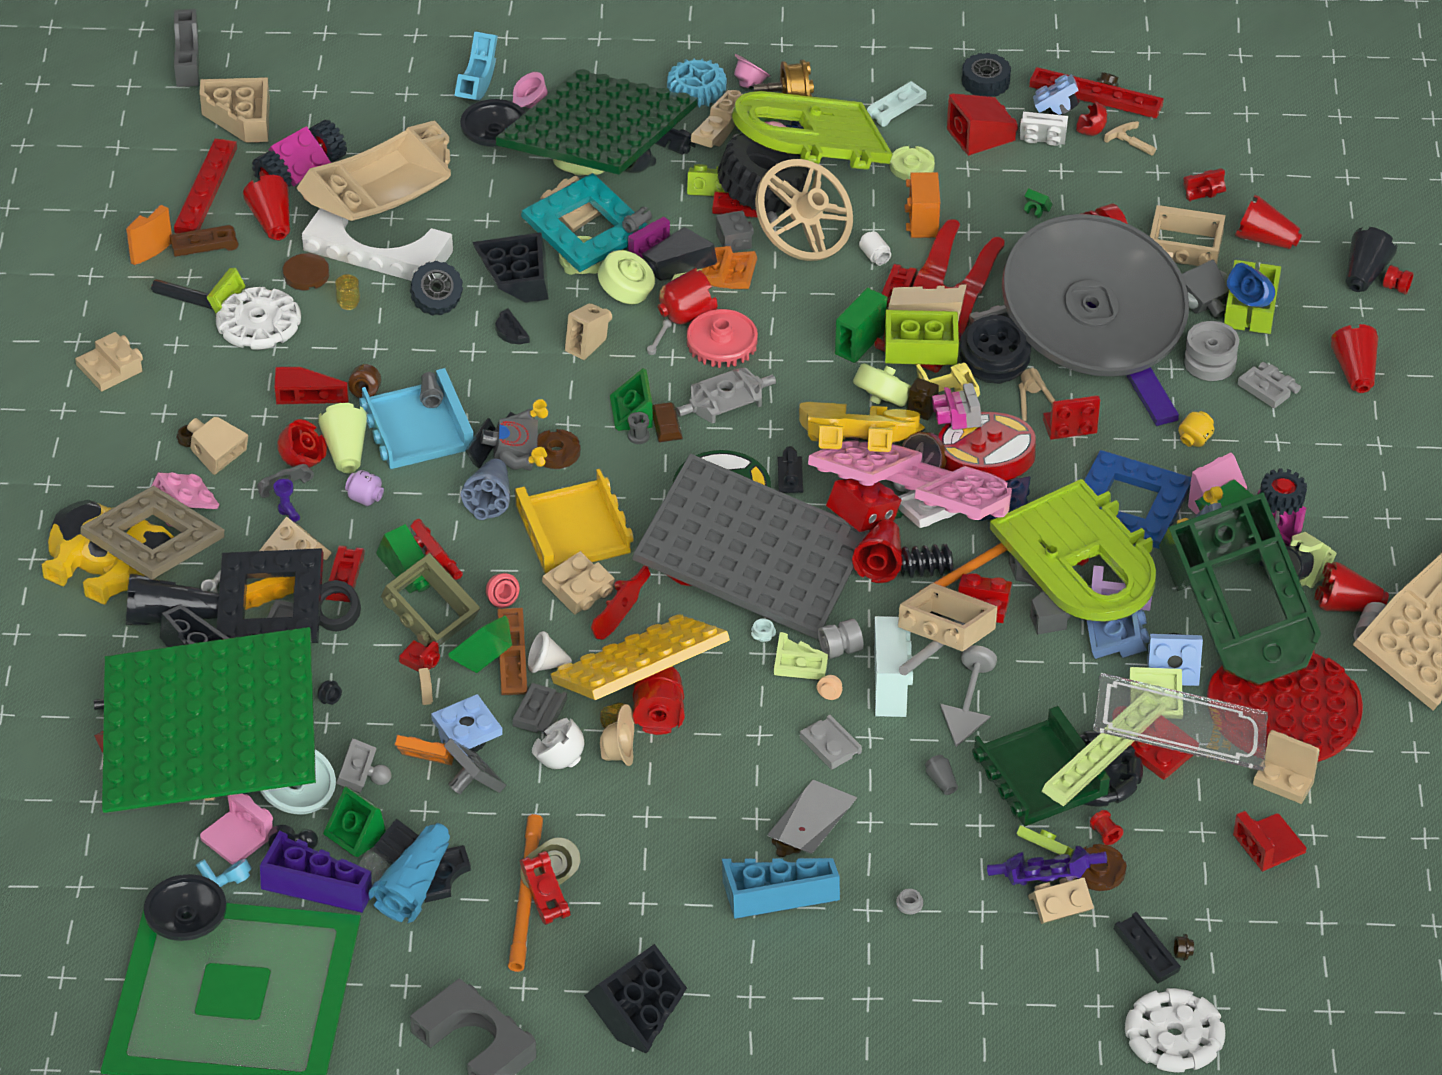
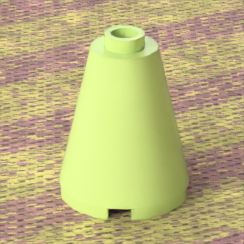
M351 403L331 405L326 408V412L323 415L319 414L318 423L336 468L343 473H353L361 464L367 413L361 406L360 409H357Z

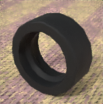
M334 580L322 584L321 605L329 595L343 593L350 599L351 607L346 615L337 619L327 618L322 613V609H320V626L326 630L337 632L346 630L355 624L360 616L361 604L356 591L351 585L343 581Z

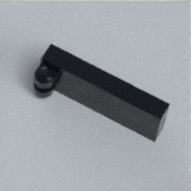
M1138 912L1133 913L1132 917L1123 922L1118 921L1115 923L1113 929L1157 984L1180 971L1181 966Z

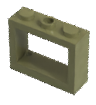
M430 553L387 584L381 595L385 606L399 616L401 623L406 628H410L417 636L418 641L425 647H428L432 641L437 642L440 646L473 621L480 610L476 602ZM421 575L460 616V618L439 634H436L399 594L401 590Z

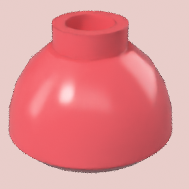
M496 574L490 578L486 585L488 600L498 608L509 607L518 598L520 591L519 583L511 574Z

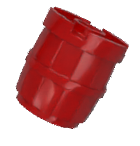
M673 666L634 683L633 719L634 723L642 726V731L654 735L668 734L677 725L679 728L684 721V689L681 676Z

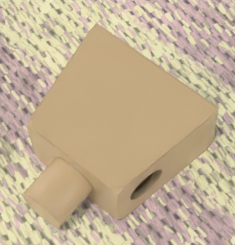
M587 304L569 313L565 351L582 360L589 357L607 338L608 322L612 320L611 312L594 304Z
M213 417L206 424L194 418L187 427L193 433L190 447L192 452L214 475L247 450L248 434L219 417Z

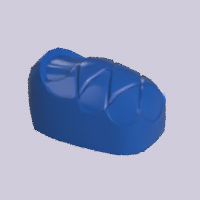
M1245 263L1236 264L1227 278L1229 290L1240 302L1248 306L1265 307L1275 297V288L1268 277Z

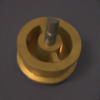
M800 60L798 64H787L786 61L781 62L780 82L753 84L754 92L781 91L784 94L812 97L811 93H814L813 80H809L808 76L811 74L810 62H805V60Z

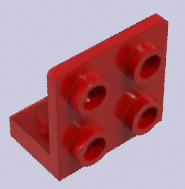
M1090 396L1052 402L1051 412L1043 413V421L1050 440L1097 433L1100 397Z
M1246 811L1236 814L1233 835L1262 872L1306 853V846L1280 814L1276 813L1260 821L1252 819Z

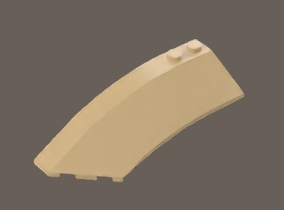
M435 120L407 127L404 132L362 153L337 162L310 168L297 189L311 205L350 221L387 211L415 199L449 179L451 176V169H448L450 162V150L447 149L449 136Z

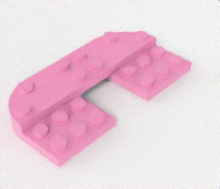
M852 440L842 442L841 449H822L809 455L808 465L817 467L818 471L833 472L838 474L840 478L859 480L860 484L866 486L874 485V483L885 479L904 485L906 489L916 490L915 499L924 501V504L928 506L938 505L951 513L960 512L973 520H980L989 514L994 517H1004L1009 512L1012 488H1007V482L1003 479L967 466L953 472L921 462V452L892 444L891 451L878 452L869 451L868 442L859 443V441Z

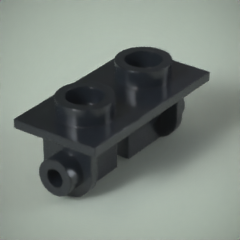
M674 128L655 143L665 148L668 141H671L668 149L682 155L688 154L691 146L696 147L695 143L691 142V133L683 129L679 131Z
M788 446L783 451V456L777 457L779 492L803 493L802 456H797V451L794 447Z

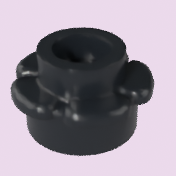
M334 680L325 681L318 689V699L323 704L333 705L339 701L342 695L341 688Z

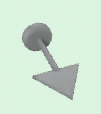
M970 646L962 651L961 654L962 663L972 671L963 709L940 704L956 747L991 718L988 715L969 711L978 673H986L993 670L997 663L995 653L983 646Z

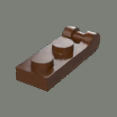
M231 225L170 235L175 257L224 248L232 251L237 249L239 245L235 237V229Z

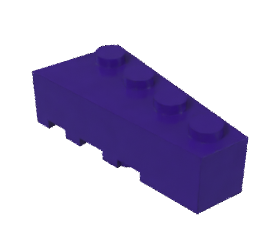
M280 830L260 864L262 890L363 913L370 900L369 890L372 887L371 871L345 859L336 860L330 857L329 852L322 849L319 852L308 847V843L300 839L293 841L288 838L286 833Z

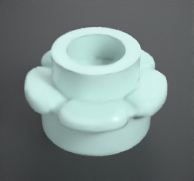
M768 619L755 621L751 628L752 637L760 642L770 641L776 635V629Z

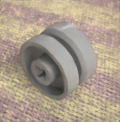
M1206 321L1194 325L1188 331L1184 358L1186 369L1193 376L1201 380L1217 381L1229 377L1236 368L1240 340L1237 332L1231 326L1216 321Z

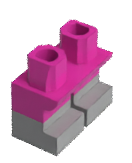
M973 383L963 384V391L951 392L949 388L944 387V394L932 396L934 413L936 412L938 425L950 423L952 430L982 426L980 403Z

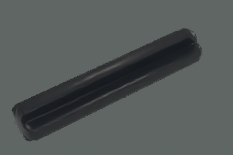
M158 279L154 280L151 285L153 293L213 309L207 299L209 295L207 293Z

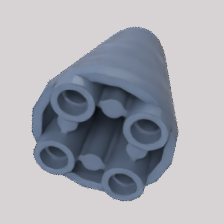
M491 459L466 480L461 490L460 496L464 506L474 514L476 519L485 520L486 518L500 516L509 506L510 487L508 470L505 463L500 459Z

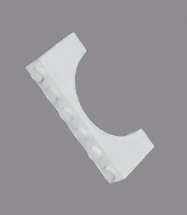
M321 208L302 233L303 250L306 252L412 281L413 274L418 270V267L425 265L429 261L446 262L453 252L452 234L432 228L422 238L405 246L397 248L369 247L355 241L347 234L345 228L348 224V219Z

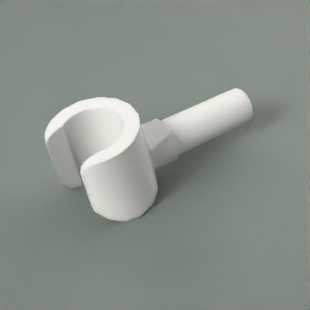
M221 570L213 580L208 579L202 582L201 589L203 591L211 589L210 592L218 593L217 585L220 582Z

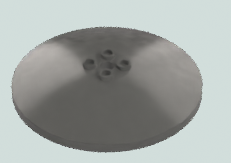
M1072 214L1052 218L1038 224L1026 232L1015 244L1003 272L1002 293L1009 317L1026 335V341L1051 361L1080 373L1095 376H1123L1150 368L1164 359L1174 349L1187 323L1189 314L1188 292L1183 276L1171 256L1144 232L1109 217ZM1086 302H1091L1092 304L1096 305L1097 308L1088 307L1086 305Z

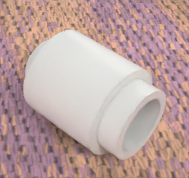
M867 232L861 237L859 247L872 263L883 265L891 258L890 247L877 232Z

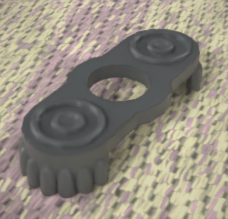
M306 464L284 469L277 474L262 479L257 485L258 492L262 498L269 497V491L274 489V483L282 476L289 475L286 479L292 482L300 479L303 483H306V481H310L314 477V472Z

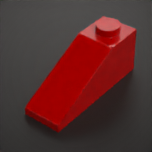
M276 367V404L349 403L348 385L345 381L302 367Z

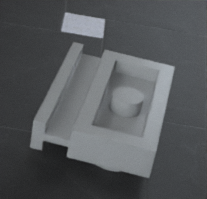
M828 715L826 720H819L800 731V739L831 770L852 759V756L856 753L858 755L862 753V746L831 715Z

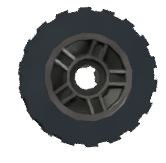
M978 53L977 55L970 56L963 63L962 85L967 92L969 91L972 95L996 97L1008 90L1011 66H1009V62L1005 58L997 54Z
M429 261L425 265H421L413 274L410 284L412 302L414 301L415 306L420 308L422 312L433 316H440L451 312L460 301L463 291V281L460 278L459 272L446 262ZM432 286L441 287L440 291H434Z

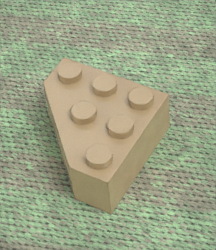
M268 78L200 79V102L203 116L244 142H268L270 107Z

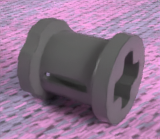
M643 412L630 414L628 417L630 426L628 432L629 441L634 444L646 443L650 438L649 431L647 430L649 425L648 415Z

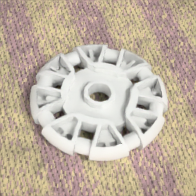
M265 287L243 289L242 293L232 294L222 303L221 310L216 314V326L219 333L223 334V338L237 347L244 348V346H248L252 350L268 349L274 347L275 343L286 342L298 330L297 325L301 322L300 308L296 302H293V298L290 295L275 288L267 290Z
M1167 988L1166 992L1158 993L1157 990L1150 992L1134 1003V1009L1129 1010L1126 1017L1125 1034L1127 1038H1130L1129 1046L1133 1052L1145 1063L1148 1064L1150 1062L1157 1065V1069L1163 1071L1184 1072L1185 1069L1193 1068V1070L1200 1069L1217 1057L1216 1052L1222 1049L1225 1042V1025L1223 1022H1220L1221 1015L1219 1011L1204 997L1200 999L1193 996V992L1184 989ZM1168 1002L1169 1007H1161L1162 1003ZM1144 1015L1150 1018L1149 1021L1142 1018V1016ZM1210 1024V1026L1207 1028H1203L1202 1026ZM1178 1029L1182 1034L1173 1035L1168 1030ZM1157 1049H1159V1050H1161V1051H1163V1052H1166V1053H1163L1162 1055H1159V1054H1157L1156 1052H1157Z

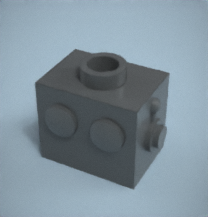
M743 210L716 215V234L722 247L731 246L733 252L752 248L753 226L751 222L747 221Z

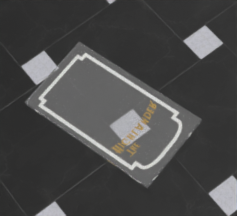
M1101 673L1099 676L1096 715L1093 725L1094 731L1260 771L1264 770L1268 712Z

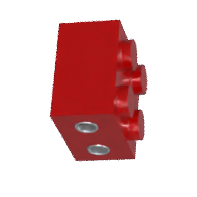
M851 478L835 481L826 506L857 531L863 532L873 529L881 520H891L894 522L902 499L895 495L892 489L885 487L879 481L874 483V485L866 486L860 484L859 480Z

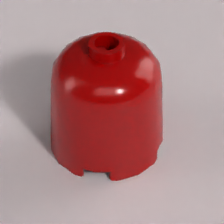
M694 268L662 286L659 293L660 304H658V310L663 317L667 316L674 324L682 325L693 321L703 313L717 310L718 304L716 297L711 298L708 291L712 286L701 270L697 271Z

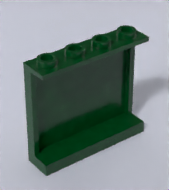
M1059 706L1049 709L1048 720L984 743L979 735L975 736L974 748L972 749L975 761L981 763L988 780L994 782L1000 797L1007 801L1013 816L1018 818L1024 827L1108 795L1110 777L1105 770H1102L1065 806L1052 800L1051 797L1042 792L1045 783L1087 746Z

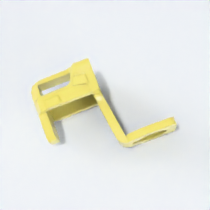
M966 363L950 367V374L930 380L921 365H916L918 378L938 384L939 392L944 391V387L949 389L954 387L955 392L963 391V384L973 383L977 397L980 395L979 385Z

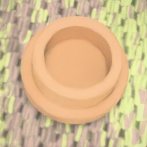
M834 675L822 677L817 683L818 693L828 700L839 698L843 690L841 680Z

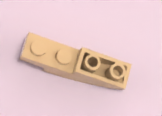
M728 90L711 107L710 116L692 133L691 142L710 148L714 145L720 147L735 127L732 112L736 100L743 94L737 90Z

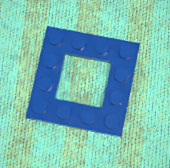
M1100 450L1084 482L1097 496L1109 491L1114 480L1157 492L1158 495L1146 519L1121 511L1118 512L1116 517L1131 533L1143 528L1145 531L1144 539L1151 537L1153 539V547L1160 549L1159 544L1168 527L1172 526L1190 490L1192 477Z

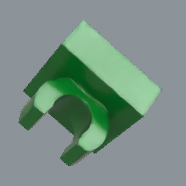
M1029 188L1024 196L1027 200L1024 206L1025 213L1029 214L1032 208H1037L1035 212L1036 218L1042 216L1043 210L1049 212L1053 205L1048 196Z

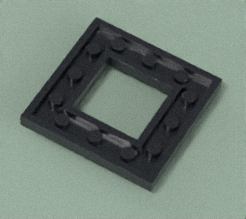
M322 548L222 553L217 630L228 638H237L310 627L311 643H318L324 558ZM295 577L293 617L245 619L247 579Z

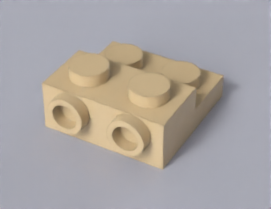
M576 175L569 180L566 178L554 190L551 191L549 189L543 193L540 199L542 200L580 179ZM587 203L558 219L572 232H575L601 213L590 203Z
M116 332L95 341L96 349L75 358L76 366L101 392L142 372L141 361L143 357L141 352L137 348L132 350L125 335L119 336Z
M581 551L542 577V582L574 615L581 610H588L599 598L607 597L613 591L615 580L599 562L593 564Z

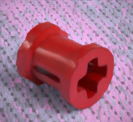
M1101 810L1090 819V827L1098 831L1105 845H1112L1122 837L1123 828L1113 822L1109 811Z

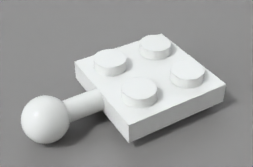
M893 482L895 489L907 492L898 496L902 499L899 510L919 528L927 527L932 523L957 514L948 512L944 507L938 505L928 506L923 503L924 501L915 499L916 490L906 489L904 485Z

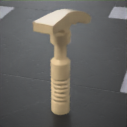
M1138 121L1120 125L1105 134L1104 141L1106 143L1114 138L1129 142L1131 146L1151 156L1156 151L1155 147L1127 135V130L1138 128Z

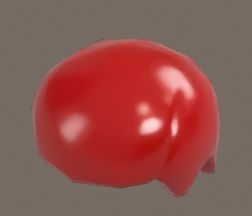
M1097 102L1093 105H1088L1090 109L1088 114H1081L1076 125L1077 132L1087 136H1096L1105 128L1107 111L1102 104Z

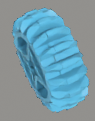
M693 58L692 61L685 59L684 63L677 62V66H673L668 73L667 88L672 92H683L697 97L699 108L701 105L709 107L710 103L715 104L725 94L726 74L723 68H719L717 63L712 64L711 60L706 62L703 58L701 60Z

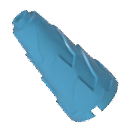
M436 823L435 825L426 826L413 844L373 884L369 890V898L371 900L375 896L377 900L374 906L381 913L398 922H402L405 917L409 918L408 923L413 922L422 910L421 906L426 898L435 872L449 845L450 835L444 825Z

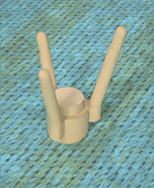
M1035 368L1025 370L1021 374L1022 383L1018 385L1021 394L1023 421L1027 420L1026 391L1037 393L1042 390L1051 404L1055 401L1045 386L1044 381H1042L1038 370Z

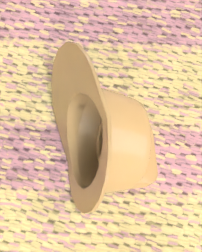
M627 704L621 706L618 721L608 725L603 730L600 737V748L603 760L623 761L627 766H631L633 763L634 719L632 709Z

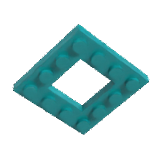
M594 173L536 202L521 212V217L535 231L541 232L542 237L579 273L601 262L609 253L628 247V236L634 233L627 232L622 222L624 217L627 215L631 216L635 212ZM590 203L614 227L583 243L558 218ZM646 222L639 226L638 230L646 227L648 224Z

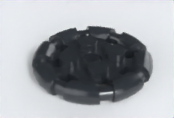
M1084 731L1080 737L1088 745L1103 731ZM1132 745L1128 746L1104 769L1110 777V792H1108V795L1083 805L1095 807L1108 806L1111 802H1122L1134 794L1137 790V784H1140L1143 778L1142 760L1136 756V750Z

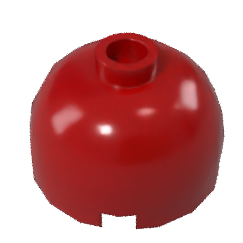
M297 419L288 424L278 437L277 448L279 455L292 468L301 464L313 467L326 456L327 446L325 438L322 434L318 436L315 431L317 427L307 420Z

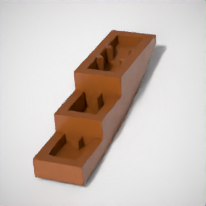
M523 608L497 609L498 619L506 615L509 620L512 646L500 655L501 694H526L527 677Z

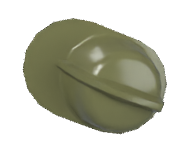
M562 837L546 841L527 856L532 859L537 857L538 853L546 851L550 857L551 866L559 885L569 879L578 870L580 864V853L577 846L570 840ZM541 867L534 869L535 876L543 874ZM520 868L521 879L524 885L529 888L522 868Z

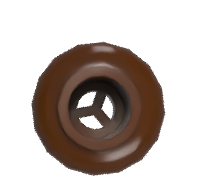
M361 364L355 367L348 380L350 392L357 398H363L362 388L365 387L369 397L374 396L381 385V374L377 368L369 364Z

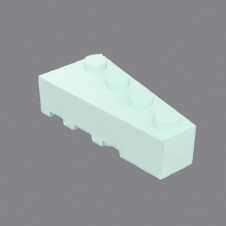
M875 616V716L906 717L908 685H913V670L904 676L900 674L899 667L912 658L911 632L898 627L899 617Z

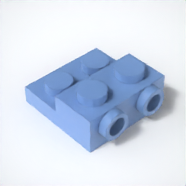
M1143 609L1127 617L1112 621L1087 620L1091 649L1095 659L1116 652H1120L1122 658L1147 651L1146 643L1150 642V637L1147 629L1142 626L1147 624Z

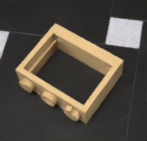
M1157 205L1150 237L1162 246L1167 253L1173 252L1172 259L1175 263L1200 266L1214 259L1217 264L1226 215ZM1160 229L1215 237L1213 248L1159 240Z
M932 583L900 604L898 627L964 651L995 630L997 606ZM933 611L935 613L944 615L946 617L952 618L965 624H958L956 622L934 615L930 612Z

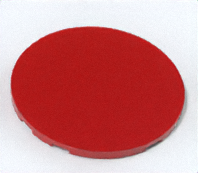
M1315 650L1305 669L1259 686L1224 671L1221 665L1216 673L1212 675L1207 691V706L1241 713L1242 718L1249 719L1254 723L1257 729V749L1252 758L1263 762L1265 760L1268 735L1271 730L1319 748L1318 762L1326 760L1341 752L1354 739L1359 730L1363 713L1362 697L1356 682L1351 680L1341 665L1329 657L1326 659L1315 654ZM1207 708L1210 720L1215 716H1219L1218 720L1220 723L1212 722V724L1221 725L1220 727L1214 726V728L1221 730V733L1218 732L1227 743H1230L1232 747L1249 756L1253 749L1254 733L1252 725L1248 721L1238 719V715ZM1215 711L1218 715L1211 714L1210 712Z

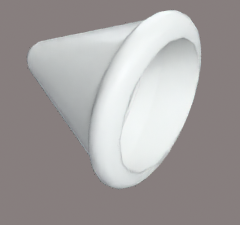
M542 631L535 637L528 655V669L530 672L536 673L541 670L558 668L563 664L572 662L570 656L549 637L547 632Z

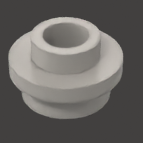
M905 889L898 895L896 906L902 913L916 914L923 908V898L917 890Z

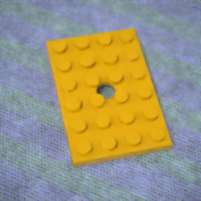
M681 614L675 615L668 619L669 622L662 625H652L646 629V632L640 635L632 634L627 636L624 642L606 645L602 648L603 651L599 653L586 654L580 658L581 661L559 666L558 671L551 673V678L554 684L597 700L723 644L730 639L726 630Z

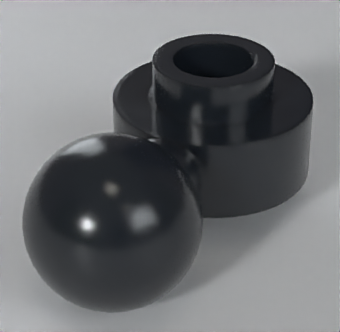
M277 825L269 831V846L272 845L279 830L286 833L288 838L293 841L300 839L308 843V847L314 849L318 843L317 834L310 829H305L299 834H295V831L290 826Z

